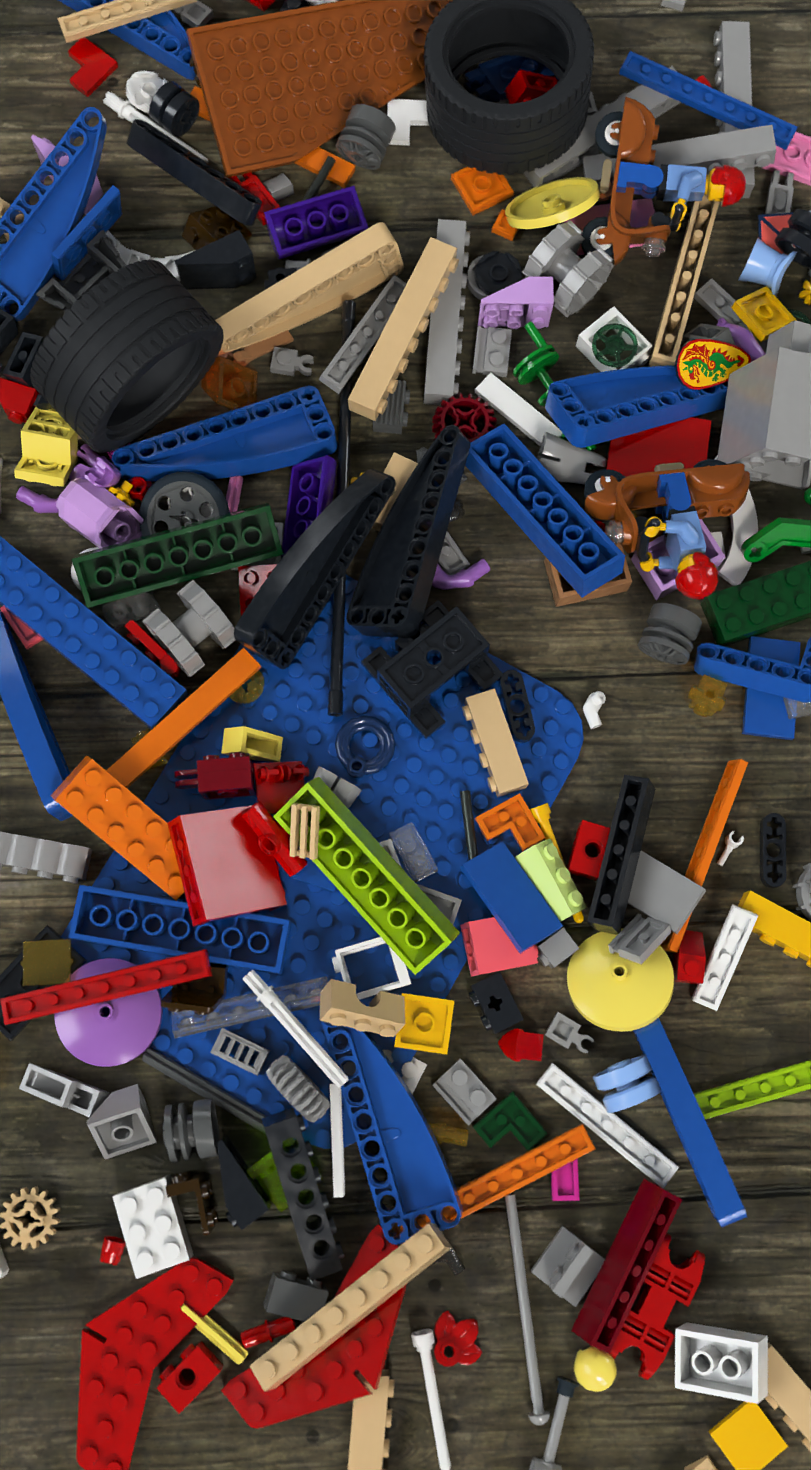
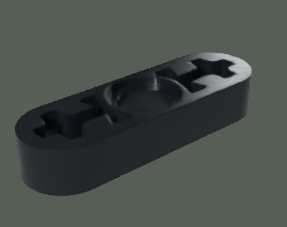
M508 670L501 676L499 685L512 737L520 743H525L532 739L535 733V725L523 677L516 670ZM508 677H512L513 680L518 681L517 683H515L514 689L515 693H518L520 691L521 694L511 695L512 690L510 684H505V682H507ZM513 700H520L524 704V710L520 713L513 712L510 708V703ZM527 715V718H523V725L530 730L526 736H523L522 733H517L516 730L520 728L519 718Z
M770 813L760 821V879L768 888L779 887L786 881V822L777 813ZM774 819V823L779 826L774 829V837L779 836V839L772 838L767 840V837L772 835V828L768 827L767 823ZM770 843L776 844L779 847L780 852L776 858L770 857L767 854L766 848ZM779 861V865L774 866V873L779 874V879L774 880L773 883L772 878L767 876L768 873L772 872V864L767 865V862L774 863Z

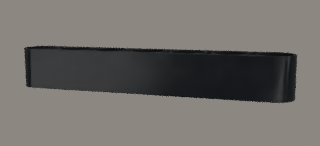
M139 119L133 120L127 139L129 147L240 223L248 226L254 225L262 205V201L149 123Z

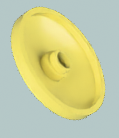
M573 177L542 184L539 187H534L517 196L507 205L505 213L508 224L519 229H535L570 220L596 204L600 197L598 184L590 178Z
M601 931L582 942L579 949L571 957L567 970V985L571 1000L585 1019L600 1028L622 1032L645 1027L654 1022L665 1011L671 1000L674 989V973L671 961L660 945L642 964L622 958L616 952L611 954L608 944L617 934Z

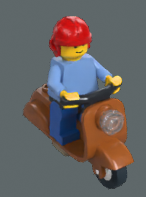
M625 97L623 112H611L605 115L598 123L595 131V142L598 149L605 156L617 158L613 185L610 182L612 161L610 159H606L603 163L599 199L605 201L611 197L608 218L598 217L590 221L583 229L582 237L584 240L581 243L585 255L589 251L593 252L598 250L599 247L602 248L613 258L614 267L627 255L630 244H643L642 250L646 251L648 256L658 257L660 253L665 252L666 247L664 243L667 242L670 231L674 232L680 229L681 221L684 219L687 211L686 203L688 201H702L703 196L707 195L709 201L721 202V207H727L739 202L746 188L745 175L738 168L729 165L715 166L709 174H707V168L673 164H661L660 168L655 166L656 150L651 148L652 141L658 138L659 125H655L656 118L642 103ZM633 194L642 195L646 199L656 197V201H675L670 216H665L662 212H655L649 218V226L632 227L630 225Z
M714 459L700 461L693 468L686 469L679 462L659 464L655 466L654 472L639 473L627 477L617 471L603 469L591 474L585 482L584 495L586 499L584 511L591 517L610 520L609 526H605V534L615 545L620 543L627 553H632L636 549L640 560L639 564L643 571L649 572L655 566H658V569H674L678 573L675 579L677 589L688 598L704 599L716 590L718 570L711 559L705 555L706 543L699 519L719 516L727 517L734 514L746 499L750 485V473L745 471L744 464H726ZM654 507L655 514H662L664 523L655 516L649 519L643 516L635 518L631 511ZM659 530H663L664 542L669 556H659L658 559H653L652 554L647 552L650 537H655Z

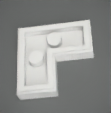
M393 99L388 102L387 116L391 118L396 127L389 145H409L410 125L429 126L426 100Z

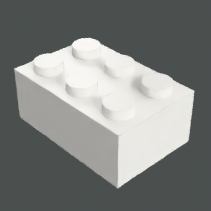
M170 1175L112 1196L136 1279L188 1261L194 1255L176 1195L167 1197L165 1186L172 1181Z
M686 1322L676 1328L675 1388L757 1404L768 1396V1336Z

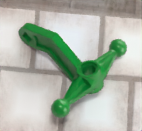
M811 487L804 493V500L810 506ZM777 518L743 542L741 552L745 560L752 563L758 562L782 545L811 548V520ZM755 547L758 550L753 552L751 549Z

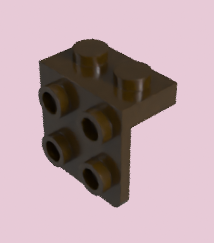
M215 206L190 213L182 237L195 250H198L240 230L245 241L250 240L252 234L244 224Z
M210 963L212 976L173 985L172 989L161 999V1007L168 1008L172 1012L191 1010L198 1015L210 1014L226 997L228 965Z
M192 1170L175 1174L176 1176L172 1177V1181L165 1186L167 1197L195 1191L204 1236L209 1235L215 1228V1222H218L216 1205L211 1206L210 1195L213 1194L211 1179L206 1178L205 1172L192 1175Z

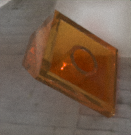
M222 356L215 358L216 360L211 365L210 370L201 380V388L215 403L232 410L256 403L258 372Z

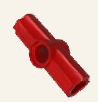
M261 801L256 802L242 813V817L259 837V848L265 854L274 856L290 877L307 865L305 858L289 856L290 835L275 821Z

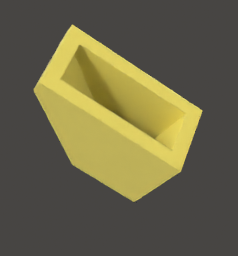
M246 726L224 728L221 754L245 753V756H250L251 760L280 762L283 737Z

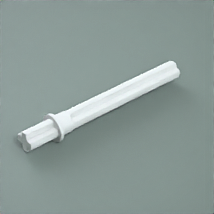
M108 91L106 93L103 103L116 111L121 119L125 118L133 123L134 119L143 120L206 163H209L206 157L134 108L130 101H124L112 92Z
M254 969L243 977V980L258 996L256 1001H261L338 1088L342 1087L348 1081V1076L283 1004L278 995L272 990L274 987L272 985L268 986Z

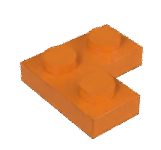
M520 793L475 817V821L487 841L510 829L522 852L546 838Z

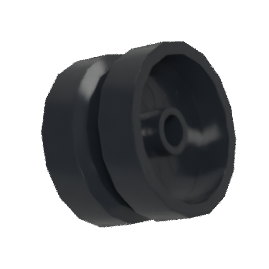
M796 209L787 221L789 228H783L775 238V244L784 254L789 255L792 251H796L797 253L793 261L811 269V212Z

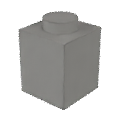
M563 927L537 946L538 959L545 967L549 965L552 969L576 952L579 947Z

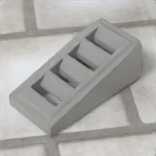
M222 1028L210 1053L258 1076L270 1050ZM226 1037H229L231 1040L224 1053L220 1049ZM237 1041L240 1045L235 1056L232 1057L230 1053ZM245 1046L250 1047L244 1061L239 1060ZM256 1050L259 1052V1054L256 1058L254 1065L251 1066L249 1065V1062L254 1051Z

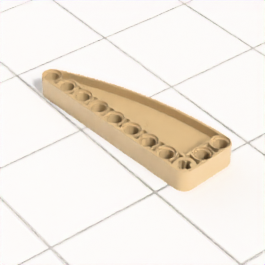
M380 222L369 227L217 318L215 321L222 327L224 335L223 344L218 356L255 344L309 322L342 306L343 301L354 300L387 282L393 275L397 276L403 270L404 264L398 244L386 224Z

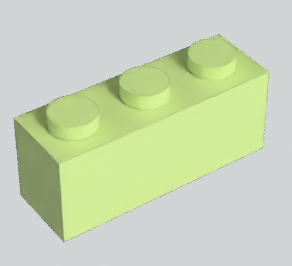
M551 839L535 844L515 856L519 865L560 922L587 908L581 893L576 888L570 872L566 869Z

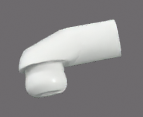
M601 691L591 693L583 706V712L590 729H595L602 725L598 711L602 704L605 703L606 697Z

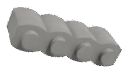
M0 831V870H2V866L12 867L11 872L27 875L28 870L36 871L37 877L52 879L53 875L63 876L62 881L78 884V880H86L92 849Z

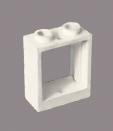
M614 306L578 336L576 347L600 372L617 370L593 345L611 328L637 353L635 357L620 369L636 368L637 366L643 367L651 358L649 355L653 346Z
M381 937L335 950L336 957L332 958L335 972H341L343 981L351 983L344 956L386 944V942ZM390 947L389 950L398 981L357 993L356 995L359 1000L375 996L379 991L388 992L411 985L406 964Z

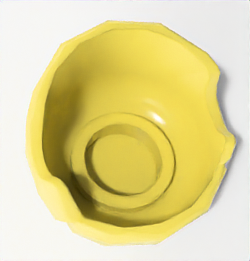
M590 1346L585 1350L580 1349L574 1362V1372L577 1381L585 1389L599 1392L613 1384L617 1369L615 1360L610 1354Z

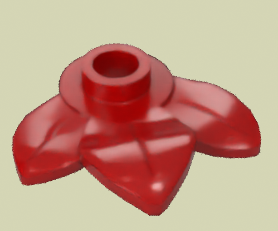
M449 1311L442 1313L434 1328L437 1339L434 1347L436 1361L445 1367H451L457 1363L464 1365L475 1363L482 1354V1350L474 1344L478 1335L477 1320L465 1319L456 1323ZM446 1346H450L453 1351L452 1356L449 1358L444 1354Z

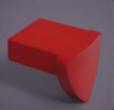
M517 1028L502 1036L498 1041V1045L502 1052L513 1061L520 1062L521 1059L541 1061L544 1034L524 1032L523 1029Z

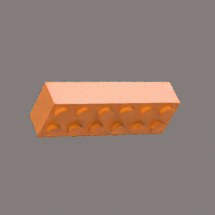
M86 755L53 792L51 797L177 901L184 893V888L167 822L92 758Z

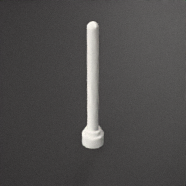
M417 1330L411 1333L413 1346L416 1347L417 1352H420L439 1465L441 1470H450L451 1463L431 1355L432 1344L435 1342L433 1330Z

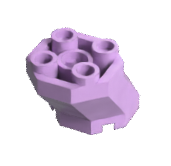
M75 478L56 501L59 517L98 548L142 537L139 523L142 524L144 519L132 507L126 505L107 489L97 487L87 479Z

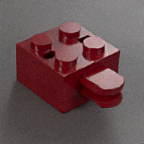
M245 753L229 754V758L207 755L203 757V760H197V769L174 772L176 779H187L176 781V789L198 788L199 793L205 800L256 796L253 762L250 756H245Z

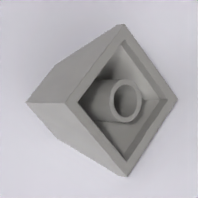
M138 1084L112 1092L87 1120V1125L105 1160L157 1143L147 1103Z

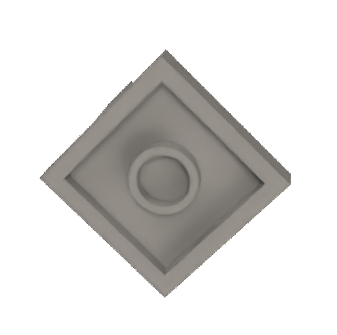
M561 1226L530 1271L546 1283L560 1298L563 1297L576 1307L597 1277L605 1259L564 1226Z

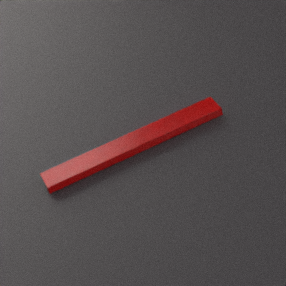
M207 949L0 998L4 1025L210 977L212 972Z

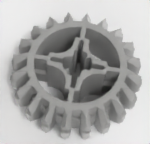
M282 1055L270 1064L271 1066L266 1070L269 1080L306 1120L314 1123L326 1114V1111L330 1108V1101L288 1056Z

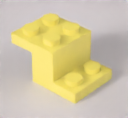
M35 407L21 430L22 458L14 469L15 478L28 482L45 483L51 486H65L78 462V434L55 409L42 410Z

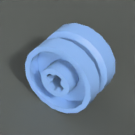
M646 1054L617 1062L593 1076L598 1090L606 1091L616 1088L607 1093L602 1100L607 1113L617 1112L637 1105L662 1092L656 1077L649 1076L639 1079L652 1069Z

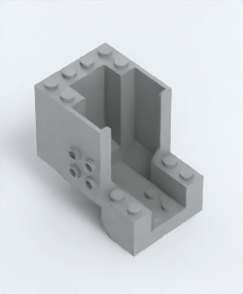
M794 320L768 336L765 355L729 374L717 460L726 464H744L745 471L750 473V481L764 480L798 489H805L810 486L811 324Z

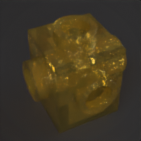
M704 674L698 680L697 685H692L687 698L691 699L688 707L693 709L695 714L702 717H711L717 711L720 712L726 702V698L723 695L728 684Z

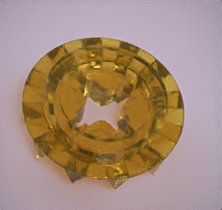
M258 670L248 679L252 680L247 684L248 692H245V689L241 686L229 698L242 704L258 699L264 690L262 673Z

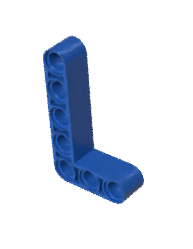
M811 637L807 642L800 666L713 643H702L697 647L694 670L696 673L709 678L800 702H811Z

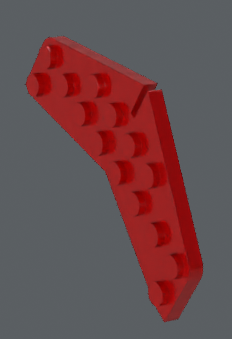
M378 1224L368 1234L335 1297L399 1247L398 1244H392L386 1240L381 1225ZM406 1285L277 1388L264 1392L253 1371L249 1368L232 1378L221 1391L244 1421L252 1428H264L372 1395V1392L357 1376L356 1372L359 1371L374 1390L378 1389Z
M192 1256L190 1260L175 1265L85 1324V1326L104 1336L107 1340H103L85 1328L82 1330L76 1458L78 1464L83 1469H130L153 1370L197 1325L194 1320L181 1310V1306L186 1304L199 1317L203 1318L227 1294L234 1278L204 1260Z

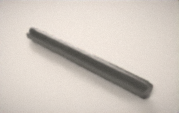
M149 1047L142 1056L143 1062L206 1099L213 1098L217 1106L266 1134L261 1119L267 1117L266 1115L152 1047Z

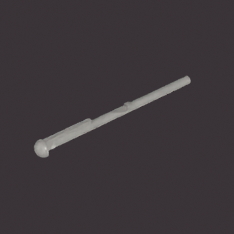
M511 1194L505 1196L533 1403V1412L529 1413L528 1416L533 1424L543 1425L548 1421L550 1412L544 1411L516 1196Z

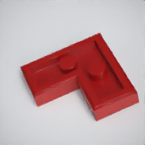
M85 37L79 39L68 50L69 57L82 66L69 79L70 83L86 97H89L118 68L116 60Z

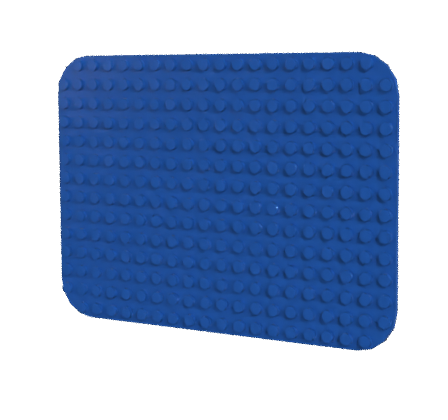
M346 575L342 684L343 715L338 717L328 715L332 594L293 661L286 669H280L264 661L240 644L233 657L241 649L245 648L261 665V669L181 740L143 803L167 823L180 815L253 805L257 802V794L256 796L205 800L199 793L198 788L176 789V781L187 779H176L174 772L197 769V760H203V757L207 755L229 758V755L221 754L224 728L246 726L283 737L280 762L302 761L304 767L307 766L309 768V776L304 778V785L313 780L316 770L320 766L337 775L339 779L342 778L360 788L362 791L349 807V810L379 843L388 839L392 840L401 868L416 884L462 900L453 924L460 934L416 975L406 966L411 985L388 991V993L397 995L405 993L446 999L467 961L460 925L470 921L487 919L492 915L460 869L461 865L468 861L460 792L470 791L478 855L503 841L515 858V856L522 853V850L510 829L487 841L475 821V817L519 793L529 809L546 803L551 808L578 759L584 740L582 720L573 703L560 692L488 653L487 656L502 673L508 670H516L522 675L535 725V733L528 742L520 743L513 738L529 783L527 788L497 798L496 792L490 791L487 778L490 777L487 767L483 768L480 763L478 754L482 752L479 744L475 745L472 740L470 730L473 727L471 721H466L462 706H465L466 697L482 693L483 691L464 669L430 695L429 703L446 722L430 737L425 739L361 664L363 659L380 646L393 658L399 653L395 649V641L399 637L365 636L347 622V612L358 581ZM434 656L428 663L436 665L440 662V659ZM508 677L507 682H505V684H510L512 690L511 695L521 694L520 691L518 693H515L514 689L515 683H517L518 681L513 680L512 677ZM499 679L486 691L495 688L510 730ZM513 700L510 703V708L513 712L520 713L524 710V704L520 700ZM363 715L376 717L385 722L393 732L396 743L394 756L388 766L381 771L364 775L361 778H353L337 758L335 750L336 735L342 725L352 718ZM527 715L519 718L520 728L516 730L517 733L520 732L523 736H526L530 730L523 725V718H527ZM360 731L351 739V752L355 757H361L364 760L372 759L380 750L379 738L371 731ZM252 760L253 763H269V761ZM354 763L352 768L358 771L362 768V765ZM115 850L92 887L174 900ZM275 859L279 867V876L282 887L285 890L287 905L273 911L267 909L252 912L251 914L291 921L283 972L280 975L254 971L268 986L272 985L274 987L272 990L278 995L283 1004L332 1058L323 1025L320 1021V992L331 979L344 982L341 972H335L332 958L336 957L335 950L380 937V935L338 889L334 893L286 876V871ZM185 892L177 901L187 903ZM72 919L61 935L66 942L87 960L83 965L105 958L121 959L135 965H141L174 957L68 938ZM387 943L344 956L351 984L356 985V994L398 981ZM228 966L226 997L208 1015H198L191 1010L172 1012L168 1008L163 1007L160 1029L149 1047H152L264 1115L270 1116L293 1107L272 1084L266 1073V1070L271 1066L270 1064L282 1055L288 1056L330 1101V1083L333 1082L261 1001H256L258 996L244 982L243 977L251 969ZM172 986L159 989L161 999L172 989ZM375 996L361 999L359 1001L362 1004L369 1006V1003ZM104 1007L102 1009L104 1012L103 1016L107 1017L110 1014V1009ZM222 1028L270 1050L258 1076L210 1053ZM368 1032L382 1050H390L392 1052V1064L400 1076L403 1077L402 1066L407 1062H411L417 1050L394 1047L396 1035L394 1037H383L380 1034ZM342 1033L336 1037V1044L339 1048L344 1049L348 1045V1038ZM226 1037L220 1051L225 1053L231 1038ZM235 1042L230 1056H235L240 1045L239 1042ZM245 1046L239 1060L244 1061L250 1047ZM254 1051L249 1065H254L259 1054L258 1051ZM354 1086L351 1090V1096L355 1101H362L364 1092L360 1087ZM342 1093L343 1145L347 1147L357 1141ZM293 1107L296 1116L301 1115V1114ZM330 1108L322 1118H319L314 1123L309 1122L302 1116L306 1131L301 1132L304 1142L309 1140L312 1145L323 1149H331ZM361 1113L359 1123L361 1126L369 1128L372 1124V1119L368 1114Z

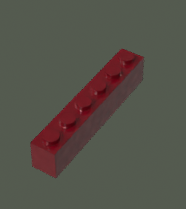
M643 1179L571 1329L572 1332L589 1345L610 1354L682 1201L681 1198L646 1179Z

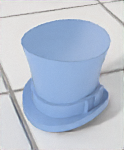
M757 238L738 281L765 285L772 289L773 295L777 296L783 275L797 252L792 251L789 255L781 254Z

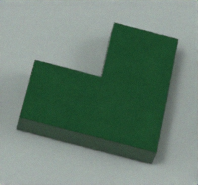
M513 1091L472 1126L489 1148L511 1131L524 1148L529 1151L548 1134Z

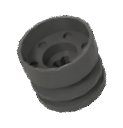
M356 104L351 108L345 123L346 127L341 131L336 148L342 157L350 163L361 168L375 170L380 167L387 151L386 147L389 146L396 130L395 123L389 116L375 107Z
M668 603L654 604L646 621L649 627L644 628L642 632L643 637L638 642L639 649L646 655L665 663L675 665L686 664L690 658L689 653L693 649L691 641L697 638L701 628V619L693 612L677 605Z
M213 1098L194 1101L192 1114L188 1113L185 1102L179 1103L178 1115L174 1104L165 1106L163 1138L171 1163L180 1161L181 1151L185 1161L191 1160L192 1147H196L200 1159L219 1156L217 1142L220 1141L219 1126Z

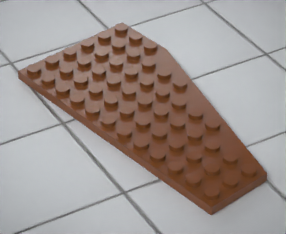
M342 0L187 29L188 42L226 177L293 164L339 135L342 129L346 127L345 123L352 106L365 104L380 109L391 100L396 99L425 80L424 44L426 42V35L430 25L433 24L434 18L452 0Z

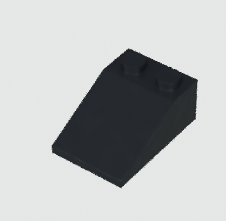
M240 230L174 260L180 283L186 289L237 288L242 285H248L257 278L253 253Z
M226 1136L217 1142L225 1206L228 1209L226 1216L234 1227L239 1226L243 1230L267 1212L273 1202L232 1141Z

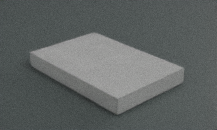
M640 851L628 904L652 919L670 924L671 931L678 934L706 890L643 851Z

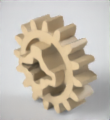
M37 1186L33 1187L30 1193L27 1187L22 1188L21 1196L17 1192L12 1193L11 1199L13 1202L5 1201L3 1206L7 1208V1211L0 1213V1217L5 1218V1222L0 1224V1228L7 1229L3 1236L4 1239L11 1236L13 1238L12 1246L21 1242L22 1250L28 1248L29 1243H31L33 1249L39 1247V1240L43 1244L49 1241L47 1234H56L57 1230L53 1225L61 1221V1219L55 1217V1213L61 1210L60 1207L53 1208L52 1205L56 1198L47 1199L48 1190L38 1194L39 1189ZM27 1199L23 1209L15 1210L21 1201ZM40 1203L44 1206L46 1213L40 1207ZM30 1213L31 1217L37 1220L29 1224V1219L25 1218L24 1215ZM14 1223L17 1225L20 1232L17 1231V1229L14 1226ZM37 1226H45L40 1234L33 1236Z

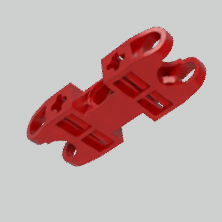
M666 1233L650 1267L651 1270L663 1277L648 1271L644 1280L646 1285L634 1310L631 1308L610 1352L612 1358L615 1359L618 1353H622L627 1347H638L641 1352L640 1361H642L638 1374L645 1380L651 1378L662 1364L674 1340L675 1334L664 1327L676 1300L689 1307L701 1281L705 1264V1254L699 1250H696L691 1258H687L682 1264H672L669 1258L670 1249H668L671 1235ZM673 1281L674 1283H676V1284L682 1286L683 1288H685V1290L682 1289V1288H680V1287H678V1286H676L675 1284H673V1283H671V1282Z

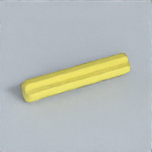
M186 1304L181 1306V1310L197 1323L195 1328L236 1364H241L249 1353L248 1350L210 1316L206 1314L201 1318Z

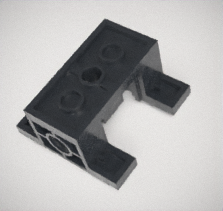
M439 600L428 607L423 615L422 622L430 628L393 658L380 646L361 661L364 668L425 739L430 737L446 722L429 703L430 695L453 676L464 669L479 688L485 692L504 675L487 656L490 647L488 641L457 606L449 612ZM434 656L440 659V662L436 665L428 663Z

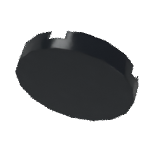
M492 251L485 254L477 263L475 282L478 288L488 296L522 280V267L519 261L510 253L505 252L504 254L499 253V251Z

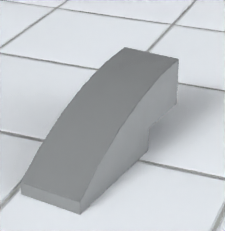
M29 1063L19 1089L60 1107L69 1108L87 1117H91L110 1094V1092L33 1063Z

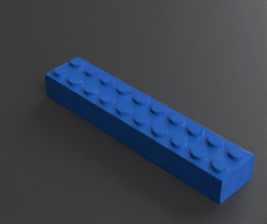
M0 536V604L151 730L189 697L187 690Z

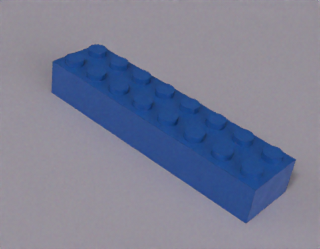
M505 424L471 442L465 466L581 597L586 596L623 573L625 561L623 552Z
M80 885L68 938L168 956H178L207 949L210 963L282 975L291 921L247 913L193 926L188 904L185 902Z

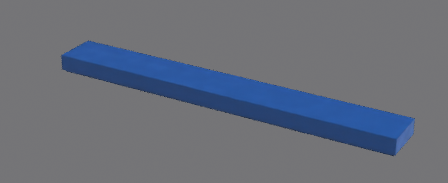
M632 51L629 52L620 68V75L738 129L743 130L773 125L775 144L782 149L787 150L798 128L793 124Z

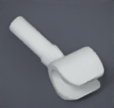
M732 831L725 837L726 847L717 862L720 866H723L730 852L744 841L743 836L738 839L737 843L732 840V834L735 831Z

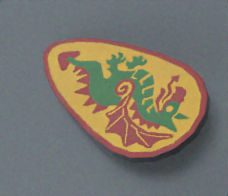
M694 339L686 342L676 356V376L680 383L688 389L700 390L727 382L729 374L751 363V358L743 349L733 344L711 339Z

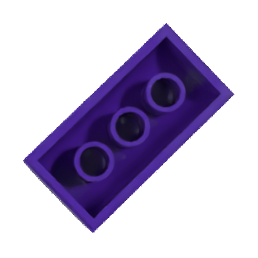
M354 186L264 212L270 240L278 259L352 238L369 228Z
M328 455L292 465L282 543L283 555L281 557L287 553L302 533L333 501L337 462Z

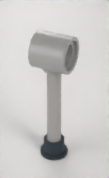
M557 1376L559 1381L557 1393H559L544 1457L543 1459L534 1457L529 1470H562V1466L555 1464L554 1460L569 1398H573L575 1387L579 1385L576 1381Z

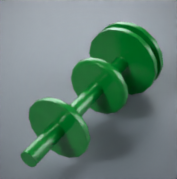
M530 321L524 328L539 349L525 357L515 367L513 375L518 378L517 381L520 385L530 383L539 378L547 391L539 398L538 404L545 406L549 386L553 383L547 371L555 365L560 356L552 345L546 343L534 323ZM562 433L561 438L567 440L565 435ZM596 445L586 447V449L590 451H593L597 448Z

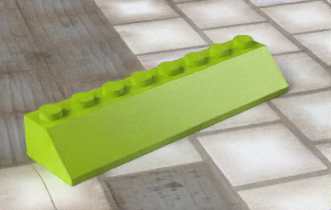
M320 777L307 782L273 816L290 835L292 804L301 803L320 806L318 858L312 861L414 975L423 969L460 934L456 927ZM300 810V827H299V846H300V829H301V810ZM308 811L307 851H310L311 811Z

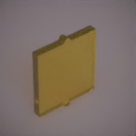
M71 939L24 941L23 961L20 963L23 966V986L54 985L71 982V964L73 963V959H71Z

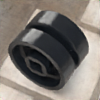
M169 81L162 85L155 93L150 104L149 115L152 120L174 137H180L187 133L195 123L199 114L200 104L194 96L186 92L177 83Z

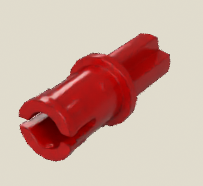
M281 1317L269 1322L267 1319L265 1324L242 1331V1344L245 1348H249L269 1340L272 1343L275 1338L293 1332L296 1329L295 1320Z

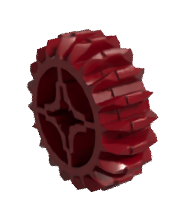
M460 392L458 399L452 396L449 402L443 400L441 407L436 408V415L432 418V423L434 424L432 432L436 433L434 439L446 427L445 422L450 418L452 424L457 426L471 443L496 428L497 419L493 417L494 410L488 409V401L481 404L480 396L475 400L472 399L471 392L467 398H463V394ZM478 419L481 420L484 427L481 433L477 431L476 427Z

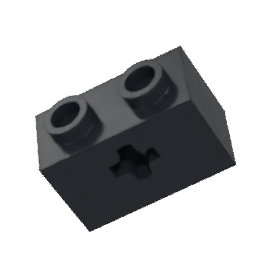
M500 971L470 986L472 991L468 993L475 1007L480 1006L484 1014L480 1019L486 1031L492 1030L493 1034H496L524 1020ZM492 996L494 1000H500L501 1003L498 1005V1011L494 1008H488L487 1004L491 1002L489 997Z

